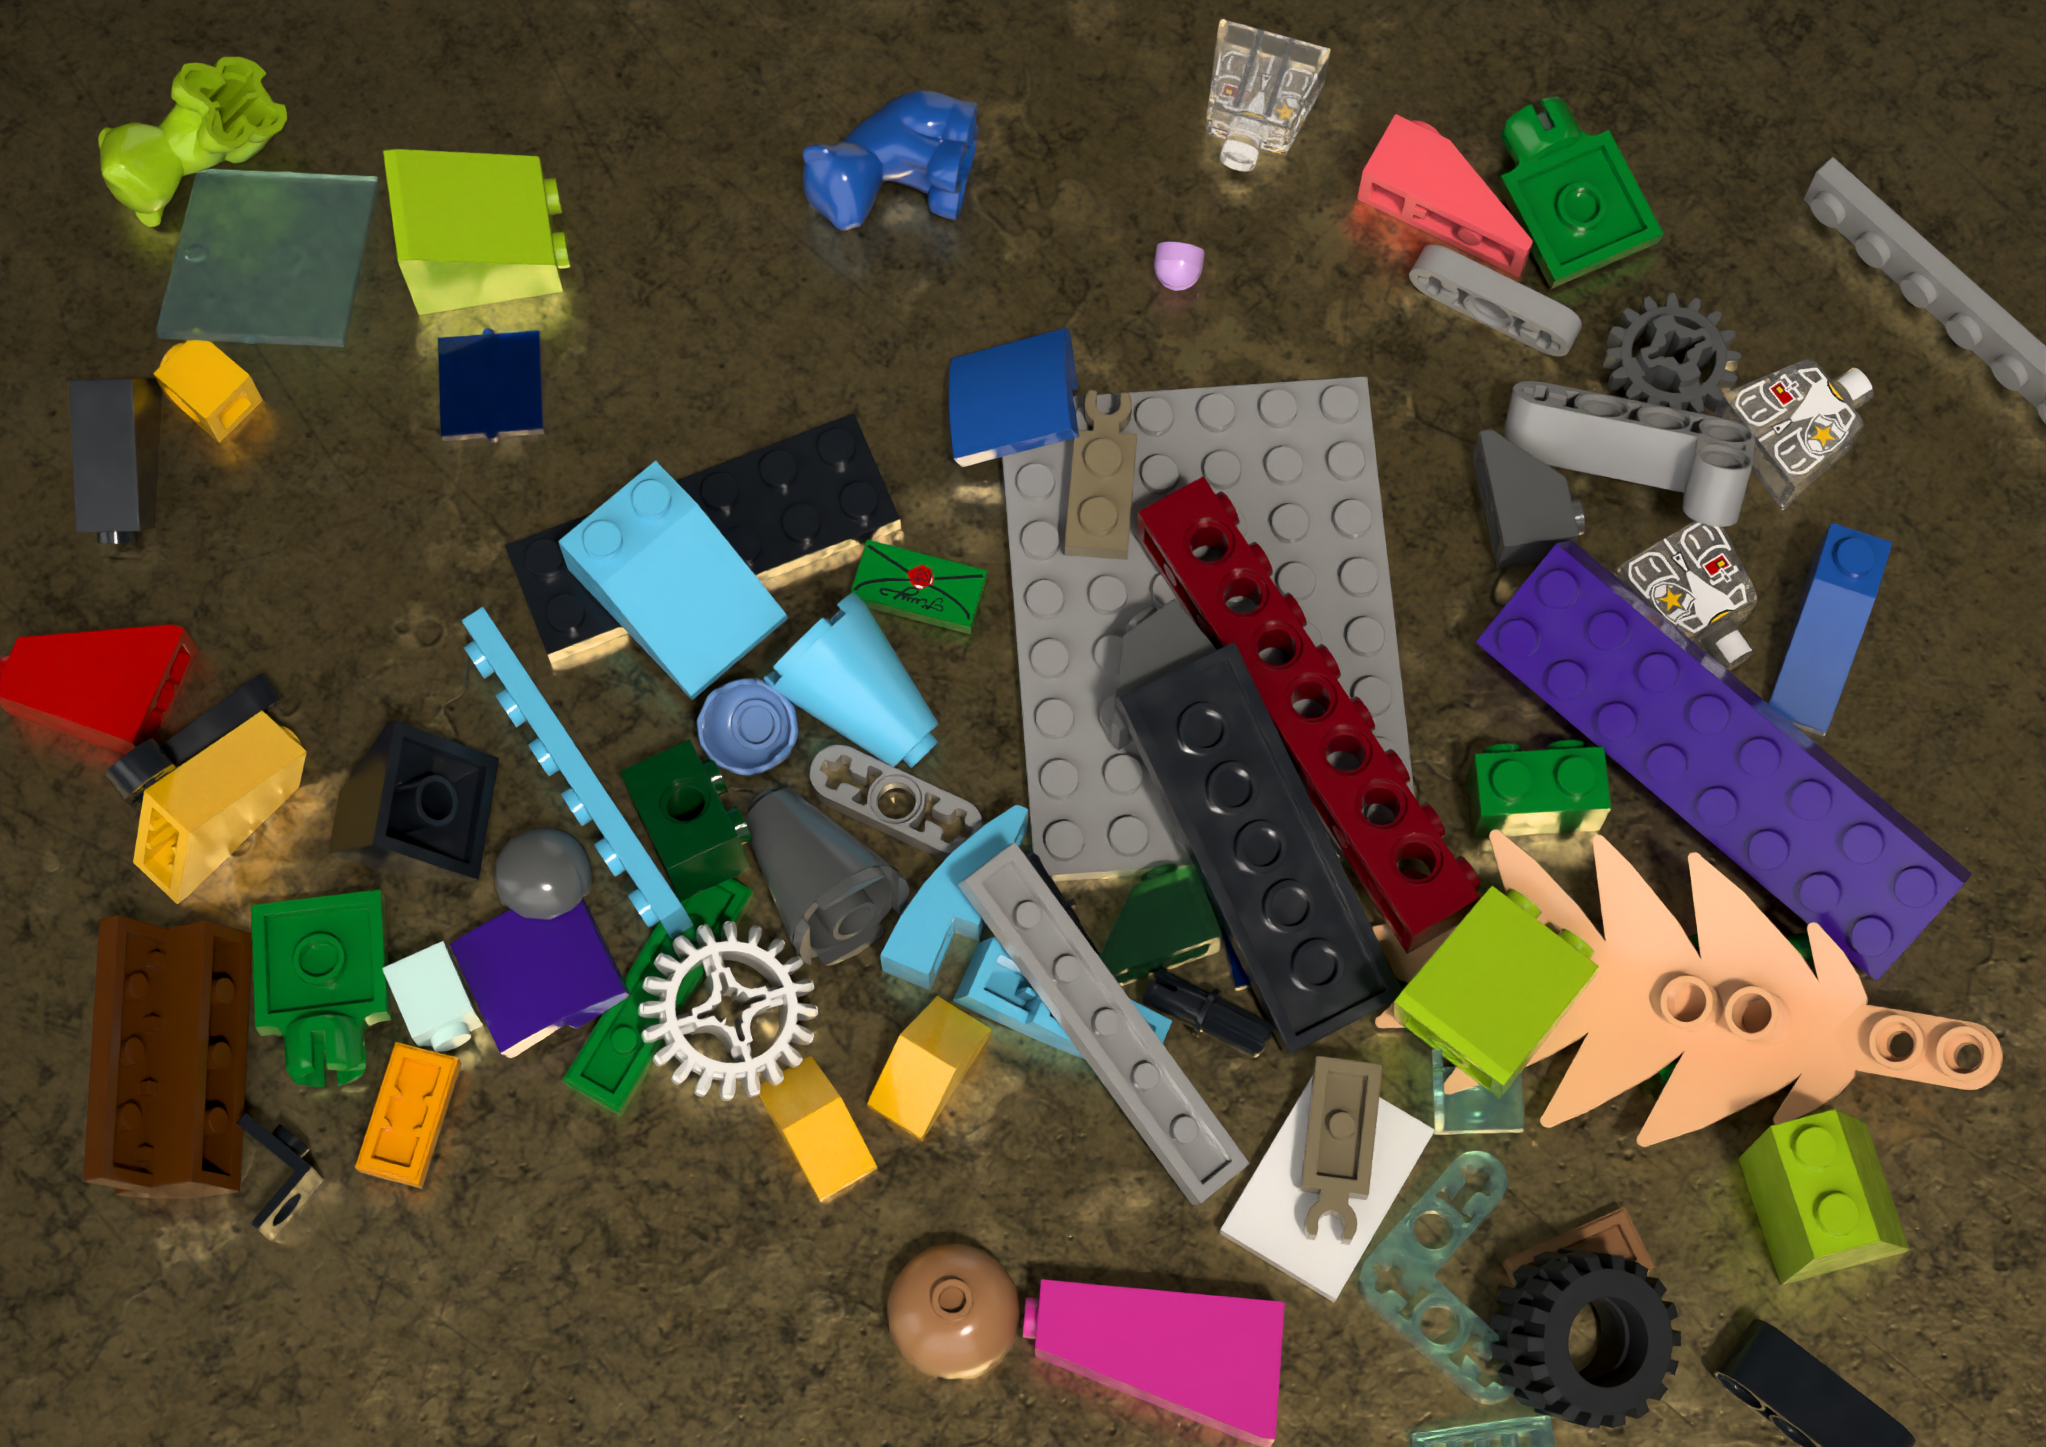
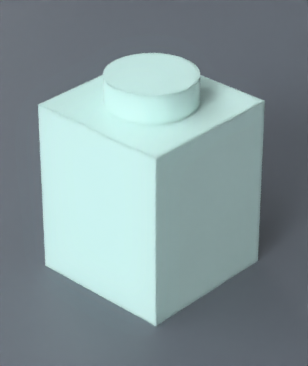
M443 941L382 968L411 1037L419 1048L425 1050L434 1049L437 1053L452 1050L466 1043L471 1038L470 1031L483 1026L454 958Z

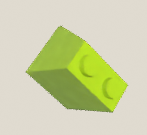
M409 149L383 151L398 263L418 315L563 292L560 269L571 268L565 232L554 233L552 215L563 213L557 178L545 179L539 156Z
M1491 886L1394 1001V1019L1500 1100L1596 977L1599 966L1590 960L1595 951L1580 937L1565 928L1557 935L1537 920L1542 913L1541 910L1523 894L1510 888L1504 895L1494 886Z
M1832 1109L1772 1125L1738 1158L1780 1286L1910 1250L1866 1122L1837 1109Z

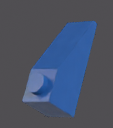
M1831 522L1816 547L1767 702L1795 727L1821 736L1826 735L1874 605L1893 542Z

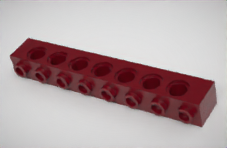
M1203 476L1139 511L1137 538L1185 612L1218 650L1235 642L1320 821L1406 954L1461 923L1480 900L1478 891L1481 890V884L1478 876L1463 856L1454 858L1442 839L1445 836V829L1438 814L1429 803L1424 802L1421 805L1418 803L1406 785L1410 783V776L1403 761L1394 750H1383L1372 733L1375 730V723L1368 708L1359 697L1349 698L1337 680L1341 677V673L1333 655L1325 645L1320 644L1317 647L1314 645L1303 628L1307 625L1300 605L1290 593L1287 592L1281 595L1270 578L1273 575V569L1264 550L1255 541L1250 544L1247 543L1237 528L1240 521L1231 500L1223 491L1215 494ZM1202 546H1212L1219 549L1224 556L1214 562H1205L1195 557L1192 552ZM1241 596L1251 599L1257 605V608L1252 612L1242 614L1232 611L1226 605V602L1231 598ZM1267 648H1280L1289 654L1291 660L1284 665H1270L1261 659L1259 653ZM1311 699L1320 703L1326 712L1317 718H1306L1299 715L1293 708V705L1300 700ZM1338 751L1348 752L1358 759L1360 766L1352 771H1340L1328 762L1327 757ZM1371 804H1380L1392 811L1395 820L1387 825H1376L1364 817L1362 809ZM1408 857L1420 859L1428 866L1430 875L1423 879H1410L1399 871L1397 862Z

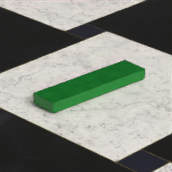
M731 878L681 901L680 903L692 921L693 926L673 939L670 938L661 922H659L624 979L630 996L603 1013L562 1081L565 1086L614 1114L622 1116L654 1063L653 1057L666 1043L664 1038L652 1043H645L643 1041L642 1032L650 1026L659 1024V1018H645L638 1014V1007L641 1003L660 1000V997L652 995L642 988L645 978L648 976H656L665 980L668 978L654 965L655 959L660 953H663L680 962L681 960L673 947L674 940L683 935L698 949L696 930L704 924L711 928L715 941L721 942L723 925L727 921H733L736 926L738 925L755 897L752 889ZM703 964L690 971L682 979L675 1001L676 1016L684 1014L706 978Z

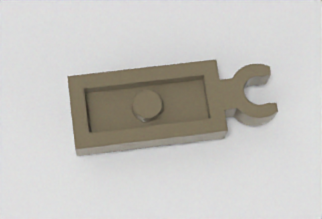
M1089 390L1085 397L1084 415L1086 423L1093 431L1078 430L1079 437L1074 438L1065 535V555L1127 560L1137 434L1120 432L1130 423L1132 400L1129 393L1122 392L1119 410L1113 414H1103L1097 409V391Z
M1316 1056L1300 1191L1319 1194V1199L1310 1208L1304 1222V1232L1307 1239L1315 1240L1319 1228L1318 1221L1327 1215L1338 1218L1342 1223L1341 1244L1349 1245L1356 1233L1357 1217L1352 1207L1348 1204L1349 1198L1367 1200L1369 1196L1383 1064Z

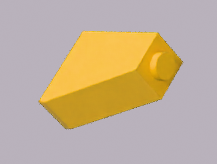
M260 711L144 790L133 863L176 904L187 898L299 788L307 751L302 747L298 737L290 729L279 726L266 713Z

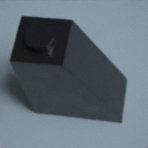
M156 378L69 380L76 533L97 532V544L136 542L135 531L155 528L162 388Z

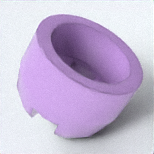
M1162 242L1157 244L1154 260V270L1156 271L1157 278L1162 285L1171 290L1188 289L1196 283L1201 275L1205 251L1198 246L1182 242Z

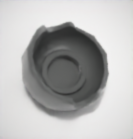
M532 828L512 837L497 856L494 867V883L501 905L507 906L522 917L530 919L551 920L573 910L581 902L582 897L589 895L592 890L591 860L583 845L573 835L558 828Z

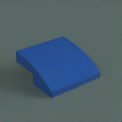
M1067 328L951 358L949 370V417L953 457L959 465L965 467L1079 437L1072 390L1078 389L1071 335Z

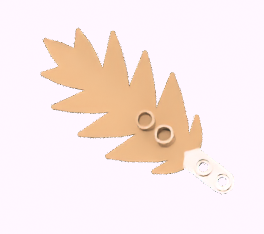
M1492 830L1489 834L1505 893L1512 888L1531 900L1542 912L1537 920L1557 935L1565 928L1584 940L1595 951L1590 960L1599 966L1596 977L1526 1065L1527 1067L1543 1060L1586 1036L1540 1119L1541 1125L1546 1128H1551L1589 1112L1651 1078L1680 1055H1682L1640 1134L1637 1136V1144L1642 1147H1648L1711 1125L1777 1093L1797 1078L1799 1079L1773 1117L1775 1125L1801 1118L1818 1110L1841 1093L1855 1077L1856 1071L1963 1090H1975L1992 1082L2002 1067L2003 1051L2001 1044L1995 1034L1983 1025L1867 1005L1868 997L1852 963L1844 951L1822 927L1812 922L1808 924L1807 932L1816 968V977L1799 951L1748 895L1697 852L1689 854L1688 862L1700 955L1675 916L1635 867L1604 836L1595 835L1592 843L1605 939L1580 906L1537 861L1506 837L1503 832ZM1407 868L1404 871V876L1410 879L1418 880L1428 876L1413 868ZM1387 923L1373 926L1372 929L1395 977L1409 984L1457 926L1406 954ZM1394 1002L1375 1020L1376 1026L1382 1029L1405 1028L1394 1019ZM1900 1033H1908L1913 1039V1049L1905 1057H1895L1890 1048L1892 1039ZM1965 1045H1976L1981 1052L1979 1064L1971 1069H1963L1957 1060L1959 1050ZM1456 1067L1443 1083L1442 1091L1445 1094L1453 1095L1480 1085Z

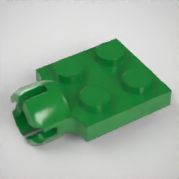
M1556 96L1539 100L1544 111L1538 115L1533 106L1529 104L1505 121V128L1501 131V138L1515 164V169L1501 175L1497 184L1514 219L1532 239L1533 242L1530 250L1550 289L1659 243L1664 235L1610 131L1607 130L1595 135L1586 134L1579 128L1567 103Z
M381 889L251 905L256 1030L260 1036H283L285 1069L295 1084L307 1087H327L326 1066L328 1070H337L338 1086L358 1080L366 1069L365 1033L368 1027L377 1022L392 1020L390 986L382 968L389 965L386 903Z

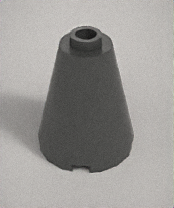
M769 789L759 794L750 803L748 814L745 818V823L753 841H750V844L792 946L802 961L811 965V958L818 957L824 966L835 965L857 955L876 942L886 932L880 923L892 908L899 916L907 903L910 890L906 879L899 870L794 789Z

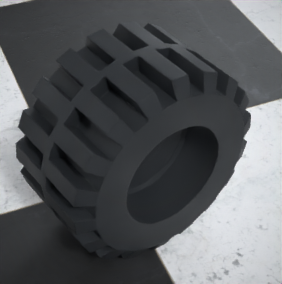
M1559 1248L1558 1253L1545 1251L1534 1256L1535 1267L1521 1265L1512 1274L1517 1282L1514 1288L1503 1286L1497 1300L1505 1305L1501 1315L1492 1313L1490 1328L1499 1330V1341L1490 1343L1492 1358L1504 1360L1505 1365L1497 1372L1504 1385L1516 1387L1512 1396L1522 1405L1535 1408L1534 1412L1598 1429L1600 1425L1610 1428L1626 1425V1416L1639 1419L1649 1412L1646 1400L1650 1398L1660 1401L1668 1390L1662 1383L1665 1374L1675 1376L1679 1361L1671 1359L1672 1346H1681V1331L1672 1330L1670 1322L1679 1316L1674 1302L1661 1300L1667 1289L1660 1279L1648 1277V1268L1638 1262L1624 1260L1622 1256L1574 1248ZM1592 1302L1601 1321V1341L1593 1360L1587 1367L1577 1372L1569 1354V1333L1577 1314L1583 1307Z

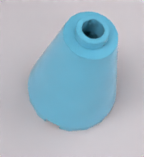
M852 592L837 604L840 610L830 620L824 617L821 618L774 665L775 671L766 675L763 680L793 704L884 763L895 767L903 760L912 768L939 742L931 734L939 723L866 603L855 592Z

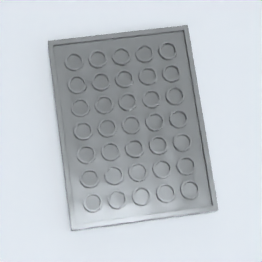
M1367 376L1129 392L1132 400L1131 420L1128 426L1120 433L1137 434L1127 560L1065 555V535L1074 438L1002 457L1032 852L1040 857L1044 868L1054 882L1197 872L1134 740L1118 751L1111 743V729L1123 635L1127 633L1125 631L1126 625L1134 616L1149 606L1154 605L1159 610L1174 598L1179 603L1137 538L1138 512L1203 476L1215 494L1223 491L1231 500L1240 521L1237 528L1248 544L1255 541L1264 550L1273 569V575L1270 578L1281 595L1287 592L1290 593L1300 605L1307 625L1303 627L1316 647L1323 644L1333 655L1341 673V677L1337 680L1350 699L1357 696L1366 705L1375 723V730L1372 733L1384 751L1392 749L1401 758L1410 776V783L1406 785L1415 797ZM1121 393L1097 395V409L1103 414L1117 412L1120 408ZM1086 395L1073 396L1078 430L1093 431L1086 423L1084 415ZM1202 546L1192 552L1195 557L1205 562H1214L1224 556L1219 549L1212 546ZM1241 596L1231 598L1226 602V605L1232 611L1242 614L1252 612L1257 608V605L1251 599ZM1267 648L1259 653L1261 659L1270 665H1284L1291 660L1289 654L1280 648ZM1303 699L1293 705L1295 711L1306 718H1317L1326 712L1320 703L1311 699ZM1338 751L1327 757L1328 762L1340 771H1352L1360 766L1358 759L1348 752ZM1371 804L1362 809L1364 817L1373 824L1387 825L1395 820L1394 814L1386 806ZM1324 827L1340 862L1346 861V859L1340 852L1339 848L1337 847V845L1329 835L1328 831Z

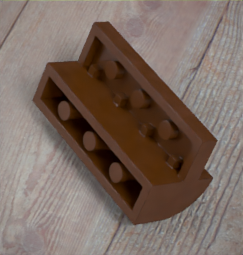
M121 915L100 919L84 1182L115 1187L116 1195L154 1199L200 1198L240 1191L243 1129L236 1122L244 1114L252 933L207 920L164 928Z

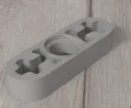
M1434 244L1425 246L1409 273V278L1413 285L1430 298L1547 355L1556 357L1567 355L1582 329L1580 318L1570 308L1444 246Z
M829 746L820 751L811 763L810 779L812 789L816 798L822 804L945 861L955 849L983 827L979 811L970 802L849 746ZM842 764L849 765L851 779L867 788L869 777L871 775L877 777L869 788L867 804L865 806L859 804L862 799L861 790L848 783H841L837 790L829 789L828 776L824 772L827 769L837 772ZM893 788L907 790L915 799L913 811L901 819L888 818L878 808L880 797L886 791ZM931 802L935 804L932 808V817L934 819L951 825L956 817L965 819V832L970 836L968 838L957 836L952 844L943 841V829L928 820L925 822L924 832H919L915 829L924 819L926 803Z

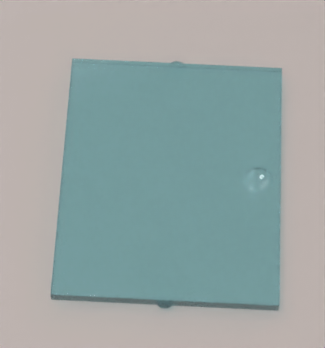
M206 169L197 172L156 328L158 339L344 347L379 186L377 177Z

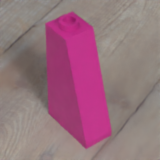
M1042 1279L1040 1298L1026 1297L1023 1338L1036 1339V1358L1256 1446L1271 1447L1276 1439L1285 1302Z

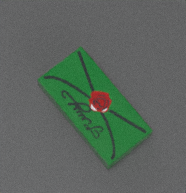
M867 539L850 594L855 592L870 609L971 635L988 579V570Z

